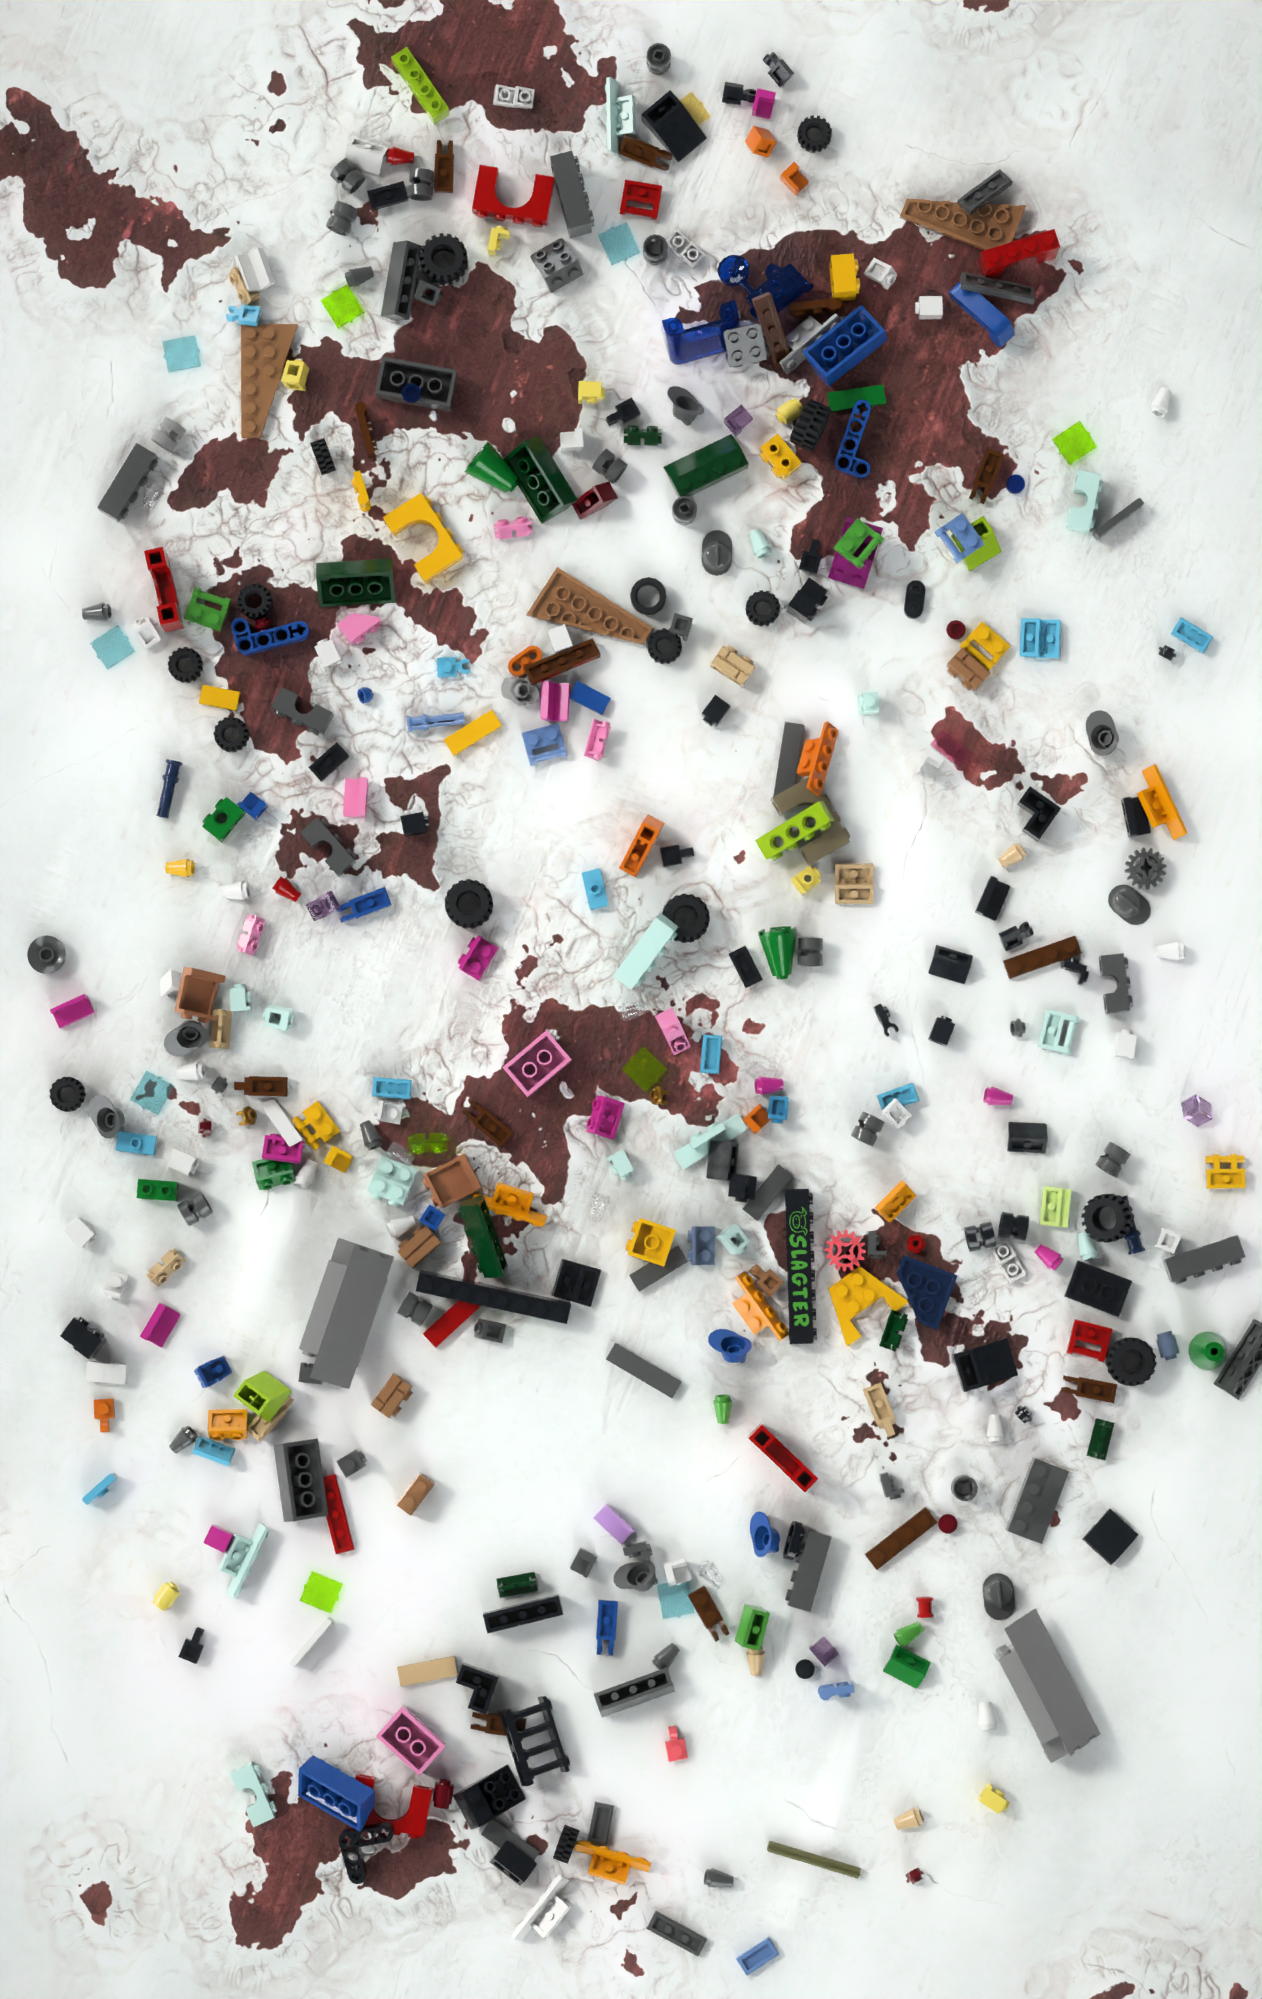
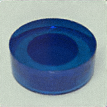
M414 383L406 384L402 389V397L407 403H416L421 397V390Z
M1014 474L1008 477L1005 486L1009 493L1019 494L1025 487V481L1020 475Z

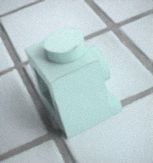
M863 692L862 695H858L859 715L878 714V692Z
M236 984L234 988H230L231 1012L252 1011V1007L248 1006V1003H251L250 992H247L246 984Z
M271 1004L265 1009L263 1019H265L264 1026L284 1031L292 1027L295 1009Z
M624 1150L606 1158L608 1162L612 1161L613 1164L610 1167L615 1176L619 1174L622 1181L632 1176L631 1172L634 1169Z
M737 1224L729 1225L716 1237L731 1255L743 1253L747 1249L746 1245L750 1242Z

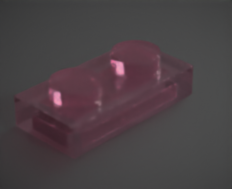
M941 730L930 744L931 747L959 769L972 754L944 730Z

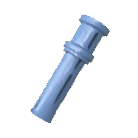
M464 712L435 716L425 714L417 717L406 716L408 733L412 730L420 729L427 731L430 727L465 724Z

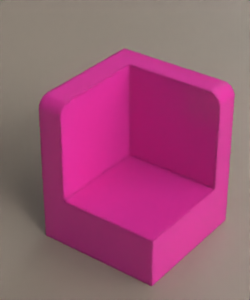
M757 88L752 116L770 119L776 92Z
M213 1524L208 1531L204 1544L225 1553L234 1534Z

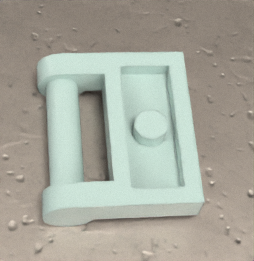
M1046 1009L1037 1047L1071 1055L1073 1036L1080 1017ZM1067 1020L1069 1024L1064 1045L1059 1046L1063 1022Z

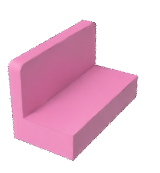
M368 778L345 779L343 816L366 818Z

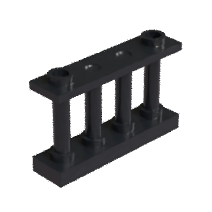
M546 1696L537 1697L539 1704L517 1712H513L511 1709L498 1711L522 1786L534 1784V1776L559 1767L561 1772L570 1771L568 1767L570 1766L568 1756L564 1754L551 1713L552 1704ZM542 1711L545 1723L522 1731L517 1730L515 1723L518 1719ZM548 1730L550 1742L528 1750L523 1749L521 1744L523 1738ZM554 1749L557 1760L533 1769L529 1768L527 1763L529 1757Z

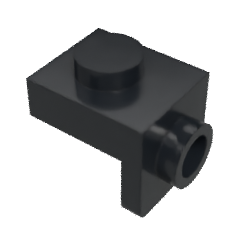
M1074 958L1064 960L1061 969L1079 973L1077 985L1081 986L1083 982L1087 981L1089 971H1086V965L1079 964L1080 960Z

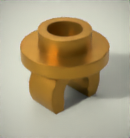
M656 1086L649 1095L651 1103L654 1105H667L668 1102L663 1101L662 1097L664 1094L670 1095V1092L663 1090L661 1086Z
M250 1106L244 1107L242 1111L236 1113V1116L242 1115L244 1119L243 1122L239 1123L240 1126L255 1124L257 1114Z

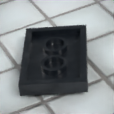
M1077 1260L1064 1297L1119 1317L1132 1281Z

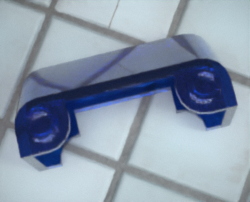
M736 301L725 302L720 306L719 316L721 320L684 330L683 324L678 318L662 320L661 332L670 361L673 364L681 365L727 352L723 332L726 329L740 326Z

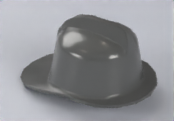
M678 386L670 387L667 390V395L673 403V415L686 426L691 425L698 415L703 414L704 408L689 391Z
M714 530L706 534L703 539L702 566L711 575H722L731 567L732 540L724 531Z
M1102 710L1094 711L1087 717L1086 732L1091 750L1099 756L1111 754L1119 741V735L1112 717Z
M1118 885L1111 890L1108 897L1109 906L1124 921L1132 925H1139L1148 919L1151 910L1149 902L1133 887Z
M187 1020L166 1035L164 1047L170 1055L176 1057L185 1056L203 1046L208 1039V1033L200 1022Z
M104 1095L92 1097L88 1106L92 1121L101 1136L104 1138L115 1137L119 1131L124 1129V1114L120 1109L114 1107L108 1097Z
M650 1561L624 1564L615 1572L614 1583L620 1589H635L639 1592H645L652 1588L653 1585L658 1584L655 1565Z
M1001 1573L991 1574L983 1583L984 1607L991 1618L995 1620L1007 1619L1015 1609L1012 1581L1008 1576Z

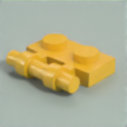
M318 1101L302 1112L306 1117L304 1121H301L298 1116L291 1120L295 1125L294 1128L297 1132L300 1131L306 1139V1144L310 1145L314 1151L320 1147L316 1141L320 1137L326 1143L341 1132ZM311 1124L316 1130L314 1135L306 1128L307 1125Z
M1213 1154V1156H1205V1164H1213V1169H1206V1189L1246 1188L1245 1169H1237V1163H1244V1155L1230 1154V1156H1219V1154ZM1220 1163H1230V1169H1220Z

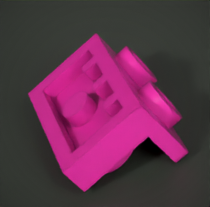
M478 935L477 938L473 937L467 946L470 948L466 955L462 954L458 964H460L459 969L479 981L499 948Z
M597 1095L592 1104L593 1110L591 1117L587 1121L586 1132L614 1140L625 1103Z
M265 1135L262 1159L301 1164L304 1141L302 1139V1141L289 1147L281 1135Z

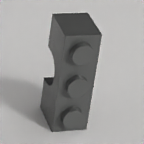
M281 687L271 706L274 714L283 719L285 716L292 719L291 723L301 727V725L308 727L307 731L318 736L319 733L324 735L334 716L333 712L315 704L311 712L301 714L296 709L300 699L299 695Z
M317 817L300 833L313 848L320 843H329L332 846V854L325 862L340 877L356 863L353 859L356 855L349 847L345 850L341 845L343 840L336 833L332 835L328 830L331 828L324 819L320 821Z
M1124 953L1099 956L1100 975L1112 976L1117 982L1115 992L1103 995L1105 1014L1130 1011V1007H1133L1132 996L1128 995V988L1131 985L1130 977H1126L1125 969H1128L1127 957L1124 958Z

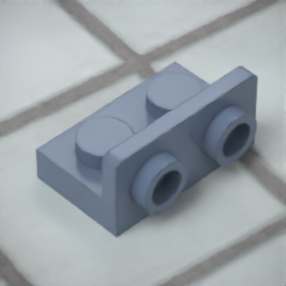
M692 1226L691 1230H688V1242H692V1250H688V1261H692V1265H715V1226Z

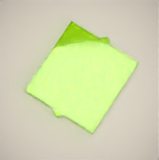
M347 284L336 291L333 290L332 294L320 300L338 329L348 322L352 323L353 319L364 313Z
M1080 421L1052 439L1059 450V454H1062L1069 465L1097 447L1090 437V432L1086 431Z
M644 1047L634 1057L631 1056V1060L621 1069L645 1092L655 1082L658 1083V1079L667 1071V1068Z
M311 1571L307 1584H304V1591L300 1601L331 1614L335 1602L339 1600L338 1595L343 1583Z

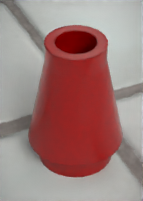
M394 146L387 149L386 163H391V165L413 164L414 152Z
M282 876L272 887L276 894L293 902H296L302 894L287 878L284 879Z

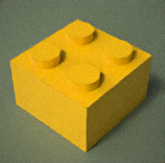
M854 253L831 255L829 269L832 298L839 299L840 301L855 300L856 294H859L860 279L856 278L858 259H854Z

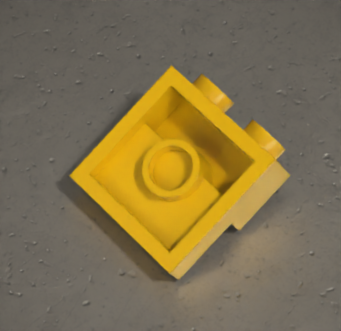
M639 1218L638 1222L634 1221L631 1232H634L633 1239H628L625 1248L628 1251L627 1255L664 1267L676 1230Z

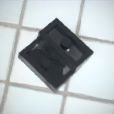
M561 1259L551 1296L591 1307L601 1270Z
M1109 1508L1082 1540L1107 1563L1112 1565L1139 1534Z

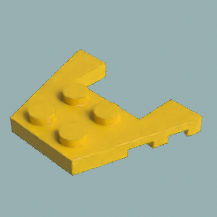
M860 1266L828 1288L847 1346L861 1337L850 1319L879 1298L883 1297L890 1308L895 1311L908 1303L905 1298Z

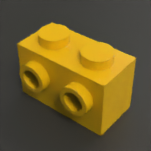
M778 433L760 447L761 454L759 456L765 463L769 462L773 467L771 470L777 478L781 477L785 480L801 467L802 462Z

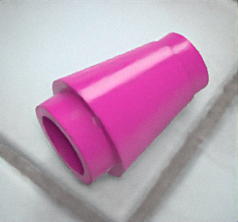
M760 1076L754 1081L756 1094H761V1096L783 1090L784 1088L783 1079Z
M991 1086V1088L987 1087L985 1089L983 1101L988 1103V1105L1011 1106L1013 1094Z
M1040 1244L1034 1252L1049 1270L1055 1271L1064 1260L1061 1254L1043 1244Z

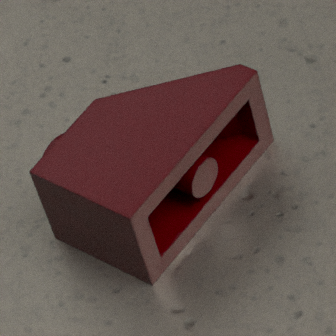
M605 482L592 487L580 496L572 506L579 519L582 520L607 507L618 497L610 482Z

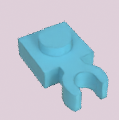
M242 305L241 309H237L236 306H228L229 313L233 314H226L227 321L234 322L238 320L239 325L258 326L261 315L260 306Z
M456 657L437 658L438 678L457 677V671L469 674L470 670H464L462 666L465 663H470V660L462 659L460 662H456Z

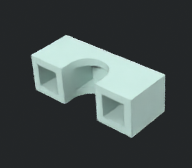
M1078 470L1073 492L1082 494L1085 497L1086 505L1082 508H1070L1065 529L1088 533L1090 528H1094L1095 517L1092 516L1093 511L1097 510L1099 505V499H1096L1097 492L1102 490L1103 481L1100 480L1101 474Z
M251 1762L231 1771L230 1775L237 1791L249 1788L256 1794V1802L245 1809L252 1826H258L275 1818L277 1807L274 1801L270 1802L267 1794L270 1792L266 1783L262 1784L259 1777L262 1776L259 1766Z

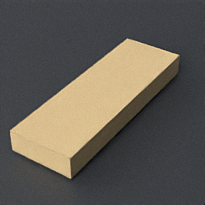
M455 1656L397 1667L400 1686L458 1676Z

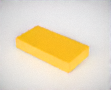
M202 685L199 704L237 711L240 692Z

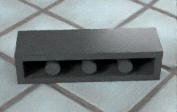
M408 240L393 242L381 311L382 317L393 321L409 320L421 245Z
M136 443L99 503L98 510L117 522H120L121 519L124 520L129 512V505L138 498V490L146 485L149 479L147 477L151 470L154 471L157 467V455Z
M1238 1235L1164 1259L1163 1263L1170 1282L1175 1281L1176 1284L1187 1281L1186 1277L1193 1275L1194 1278L1205 1275L1204 1271L1212 1269V1272L1223 1269L1224 1264L1230 1263L1232 1266L1241 1263V1259L1245 1257Z
M808 1530V1533H804L801 1544L804 1545L803 1551H799L796 1558V1563H799L797 1571L793 1570L790 1579L793 1582L792 1589L787 1590L785 1600L788 1601V1606L808 1612L811 1611L832 1537L830 1535L813 1530Z
M664 1668L594 1693V1697L603 1718L675 1692L668 1669Z

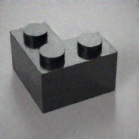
M808 578L803 587L797 591L788 604L787 612L804 624L808 620L811 622L817 614V607L819 605L823 606L828 599L826 596L828 590L811 578Z
M1029 787L1017 803L1018 806L1032 815L1022 829V832L1038 841L1061 807L1032 787Z
M81 1316L79 1319L73 1317L60 1337L74 1346L73 1348L84 1357L93 1359L107 1341L104 1338L105 1334L97 1328H90L88 1326L89 1322Z
M463 1662L456 1683L474 1689L468 1708L486 1714L500 1675Z

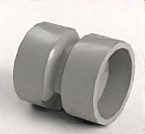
M165 417L160 424L161 429L156 430L151 440L164 450L172 453L177 445L176 440L181 439L186 430L177 422Z

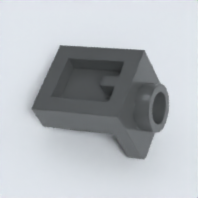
M867 1231V1255H871V1258L883 1259V1255H887V1251H876V1247H879L880 1236L876 1235V1231Z
M479 1318L474 1326V1337L503 1343L507 1324Z
M356 1449L336 1462L347 1478L364 1468L367 1459L362 1451L358 1452Z
M887 1472L879 1474L885 1497H890V1500L900 1498L901 1493H905L903 1488L892 1490V1487H895L892 1475L889 1476Z
M645 1541L623 1547L624 1555H629L630 1558L641 1555L640 1551H644L647 1561H650V1556L653 1555L650 1544L646 1545Z

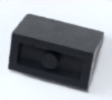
M1123 798L1121 804L1128 838L1151 833L1148 817L1139 798Z
M990 876L975 913L996 921L1010 886L998 881V878Z
M936 945L928 973L965 984L973 955Z
M1008 1123V1152L1046 1153L1048 1141L1047 1124Z
M710 1141L706 1178L730 1181L731 1173L736 1174L739 1143Z
M505 1841L490 1860L492 1865L519 1886L526 1881L537 1865L535 1861L509 1841Z

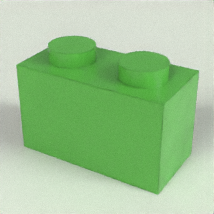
M744 1604L735 1642L742 1647L760 1651L770 1613L762 1607Z

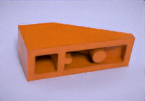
M649 814L646 816L619 869L634 877L637 876L665 824L664 822Z

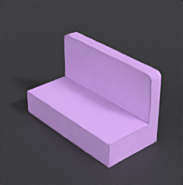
M608 1504L594 1517L621 1545L635 1532Z

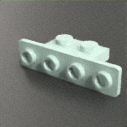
M607 77L605 92L607 94V102L605 104L607 112L606 147L608 152L619 155V137L625 134H636V99L633 95L619 97L618 81L612 77Z
M737 1113L720 1124L716 1121L707 1127L709 1131L701 1134L699 1132L692 1136V1141L674 1153V1157L681 1168L686 1169L708 1155L711 1140L728 1142L746 1131L747 1126L740 1115Z
M261 1523L258 1524L251 1540L234 1533L218 1567L220 1571L234 1576L226 1592L231 1598L236 1599L237 1595L241 1593L242 1584L251 1572L253 1561L259 1555V1548L268 1536V1528Z

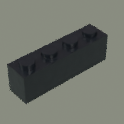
M559 1594L485 1612L483 1613V1618L488 1634L563 1615V1609Z

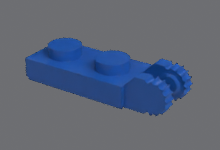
M383 887L349 900L348 903L336 907V911L341 912L352 907V914L340 918L341 923L392 906L386 888Z
M599 1600L597 1655H601L602 1640H610L608 1653L613 1656L618 1601Z

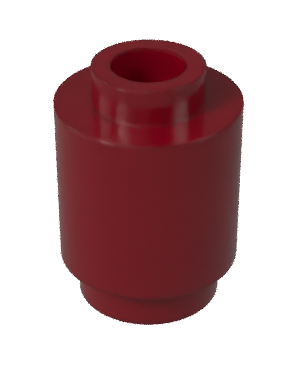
M440 1779L439 1782H435L432 1800L434 1807L449 1809V1804H452L454 1785L451 1784V1780Z

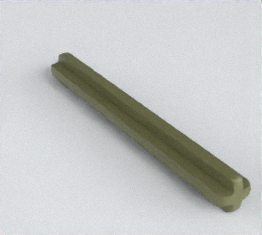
M769 1841L767 1846L768 1852L850 1877L859 1878L861 1868L780 1843Z

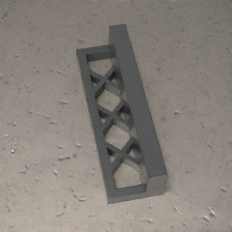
M1255 1319L1252 1321L1213 1383L1237 1400L1240 1399L1262 1364L1261 1322ZM1259 1351L1258 1357L1255 1358L1256 1352ZM1249 1367L1248 1373L1244 1375V1371ZM1239 1383V1387L1234 1393L1233 1389Z

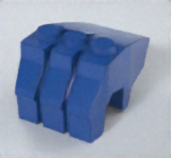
M222 1356L195 1368L194 1373L196 1376L198 1375L197 1378L201 1382L202 1388H208L231 1374L232 1370L226 1358Z

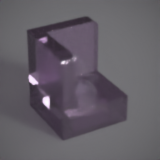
M741 404L724 418V424L736 437L753 420V417Z
M1197 1094L1181 1102L1183 1118L1195 1126L1199 1127L1213 1119L1211 1104Z
M822 1637L813 1646L809 1647L824 1667L839 1655L838 1651L825 1637Z

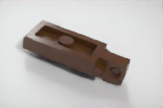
M244 1077V1082H234V1090H244V1095L287 1097L288 1077Z

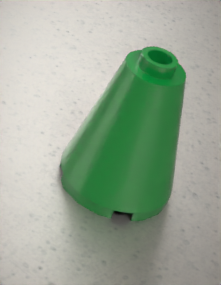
M487 442L482 447L483 450L476 454L464 472L505 493L508 490L512 492L518 485L516 482L517 476L494 447Z
M772 927L769 932H765V929L759 930L758 936L772 976H776L777 979H787L788 975L792 973L796 927Z
M1202 1332L1197 1334L1190 1342L1188 1354L1190 1360L1198 1368L1213 1370L1220 1367L1225 1361L1227 1346L1223 1338L1218 1334Z

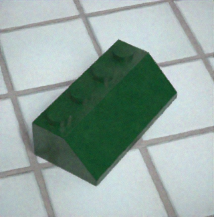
M732 434L663 468L679 498L682 496L690 497L746 470L749 463L741 447Z
M539 436L524 440L503 459L517 476L516 482L541 524L567 510L578 500Z
M392 558L316 563L319 607L395 603Z
M484 1195L461 1201L458 1213L460 1218L465 1221L466 1226H464L466 1236L471 1238L472 1244L470 1246L473 1255H477L479 1272L483 1273L484 1278L503 1277L508 1264Z

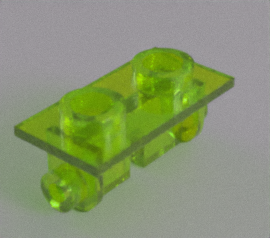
M443 1132L429 1133V1140H426L425 1133L412 1134V1136H408L409 1153L422 1154L423 1152L431 1151L434 1153L448 1151L447 1134H443Z

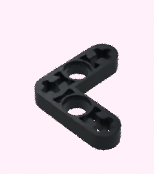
M382 1822L365 1825L360 1832L354 1828H348L341 1832L339 1845L348 1878L352 1883L361 1884L367 1876L361 1847L389 1842L395 1832L391 1823ZM385 1829L386 1832H389L388 1835L381 1833L382 1830ZM369 1832L372 1838L366 1840L362 1837L361 1833ZM345 1836H348V1838H352L350 1842L351 1847L349 1848V1842L347 1839H344ZM353 1852L357 1854L358 1859L350 1860L348 1854ZM355 1866H357L358 1874H361L360 1877H358L357 1874H354L355 1871H356V1867H355Z

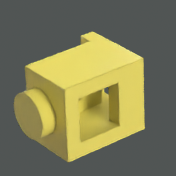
M299 359L294 361L287 360L281 380L287 389L306 390L305 383L309 372L308 366Z
M579 381L578 404H582V400H586V403L595 404L597 401L605 399V388H602V382Z
M808 866L791 878V882L800 894L804 895L821 882L819 878L822 875L816 867L812 869L811 866ZM806 875H809L811 877L810 882H806L804 880V877Z
M987 1783L978 1798L979 1802L998 1814L1001 1811L1004 1812L1010 1802L1004 1798L1005 1794L997 1788L993 1791V1786Z

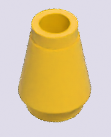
M189 859L166 862L165 871L167 874L189 878V876H193L195 873V863Z

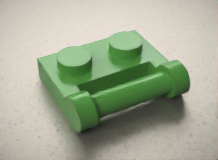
M857 518L833 549L857 568L861 569L864 566V561L876 546L884 541V538ZM868 536L873 538L858 558L853 556Z
M195 587L184 619L221 632L232 599L227 597L224 599ZM198 598L221 605V611L197 603Z

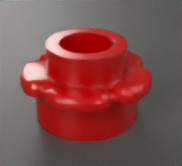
M911 1235L907 1239V1249L909 1251L920 1253L925 1248L926 1243L921 1235Z

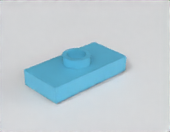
M1182 617L1171 632L1172 636L1202 654L1213 639L1212 635Z
M600 868L582 872L590 910L609 906Z
M703 1034L700 1073L719 1074L722 1036Z
M373 1077L372 1097L411 1099L412 1080Z
M914 1083L877 1095L882 1110L894 1099H897L903 1106L920 1101Z
M119 1131L116 1151L155 1155L157 1136Z
M199 1436L192 1454L229 1466L236 1449Z
M114 1473L104 1478L82 1498V1501L88 1505L97 1496L102 1498L109 1491L107 1487L117 1479Z

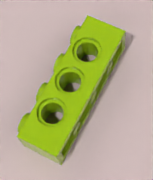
M408 47L391 57L392 64L432 123L435 125L449 116L448 106Z
M818 801L755 841L765 859H773L775 861L783 856V851L787 849L791 851L799 846L798 842L801 840L808 841L815 837L814 833L821 830L822 832L830 828V823L834 821V818L824 801ZM810 817H813L816 821L814 827H810L808 824ZM793 827H797L799 829L800 833L798 837L793 836ZM778 836L784 841L781 847L776 844Z

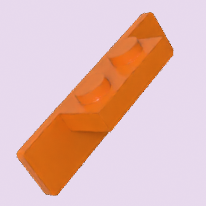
M824 722L820 738L805 740L796 773L800 777L809 776L807 789L816 796H821L839 732L829 722Z

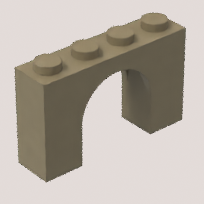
M808 777L772 797L771 802L779 816L797 806H812L818 801H824L834 818V821L830 823L831 827L823 831L820 837L799 849L809 866L850 842V834L845 827L842 828L840 825L841 819L836 811H832L830 807L831 801L826 794L823 795V793L821 796H816L807 789Z

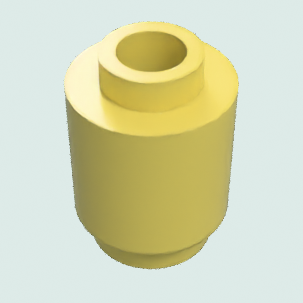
M797 398L790 399L776 409L777 414L775 416L781 424L785 423L788 425L799 417L803 406Z
M171 1581L169 1583L164 1582L155 1594L152 1603L165 1611L171 1607L179 1596V1587Z

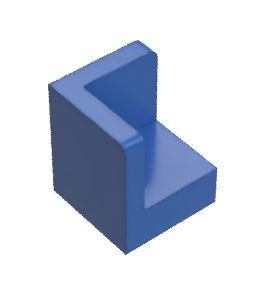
M252 792L242 802L239 801L237 804L254 820H257L268 808V805Z
M429 1204L419 1221L437 1231L438 1226L446 1215Z

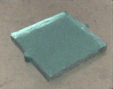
M627 222L615 228L611 227L610 230L598 235L611 265L623 260L627 261L628 258L640 253Z
M195 335L162 341L165 352L163 357L166 359L168 372L201 366L199 358L200 349L197 347Z
M118 625L90 643L97 653V658L101 659L107 670L135 652L128 641V636L123 634Z
M146 1070L130 1100L142 1106V1109H148L158 1115L174 1085L163 1080L162 1076L158 1077Z
M689 1582L669 1587L668 1583L657 1585L663 1619L675 1616L680 1618L681 1615L695 1613L694 1607L687 1596L691 1593Z

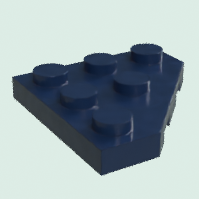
M903 1255L896 1273L919 1323L938 1330L958 1275Z

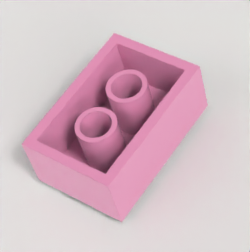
M546 1030L503 1066V1069L523 1093L530 1097L568 1065L572 1059Z
M404 1705L376 1735L381 1742L419 1776L446 1746V1743Z

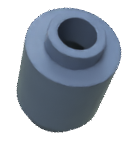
M1172 1331L1157 1334L1158 1339L1156 1342L1161 1358L1165 1357V1360L1177 1358L1176 1354L1180 1352Z

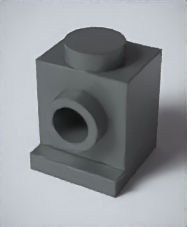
M420 278L413 298L435 306L436 302L440 303L442 299V287ZM427 289H431L433 291V294L431 296H428L426 294Z
M301 1362L298 1382L323 1384V1381L310 1378L314 1364L309 1363V1367H306V1363Z

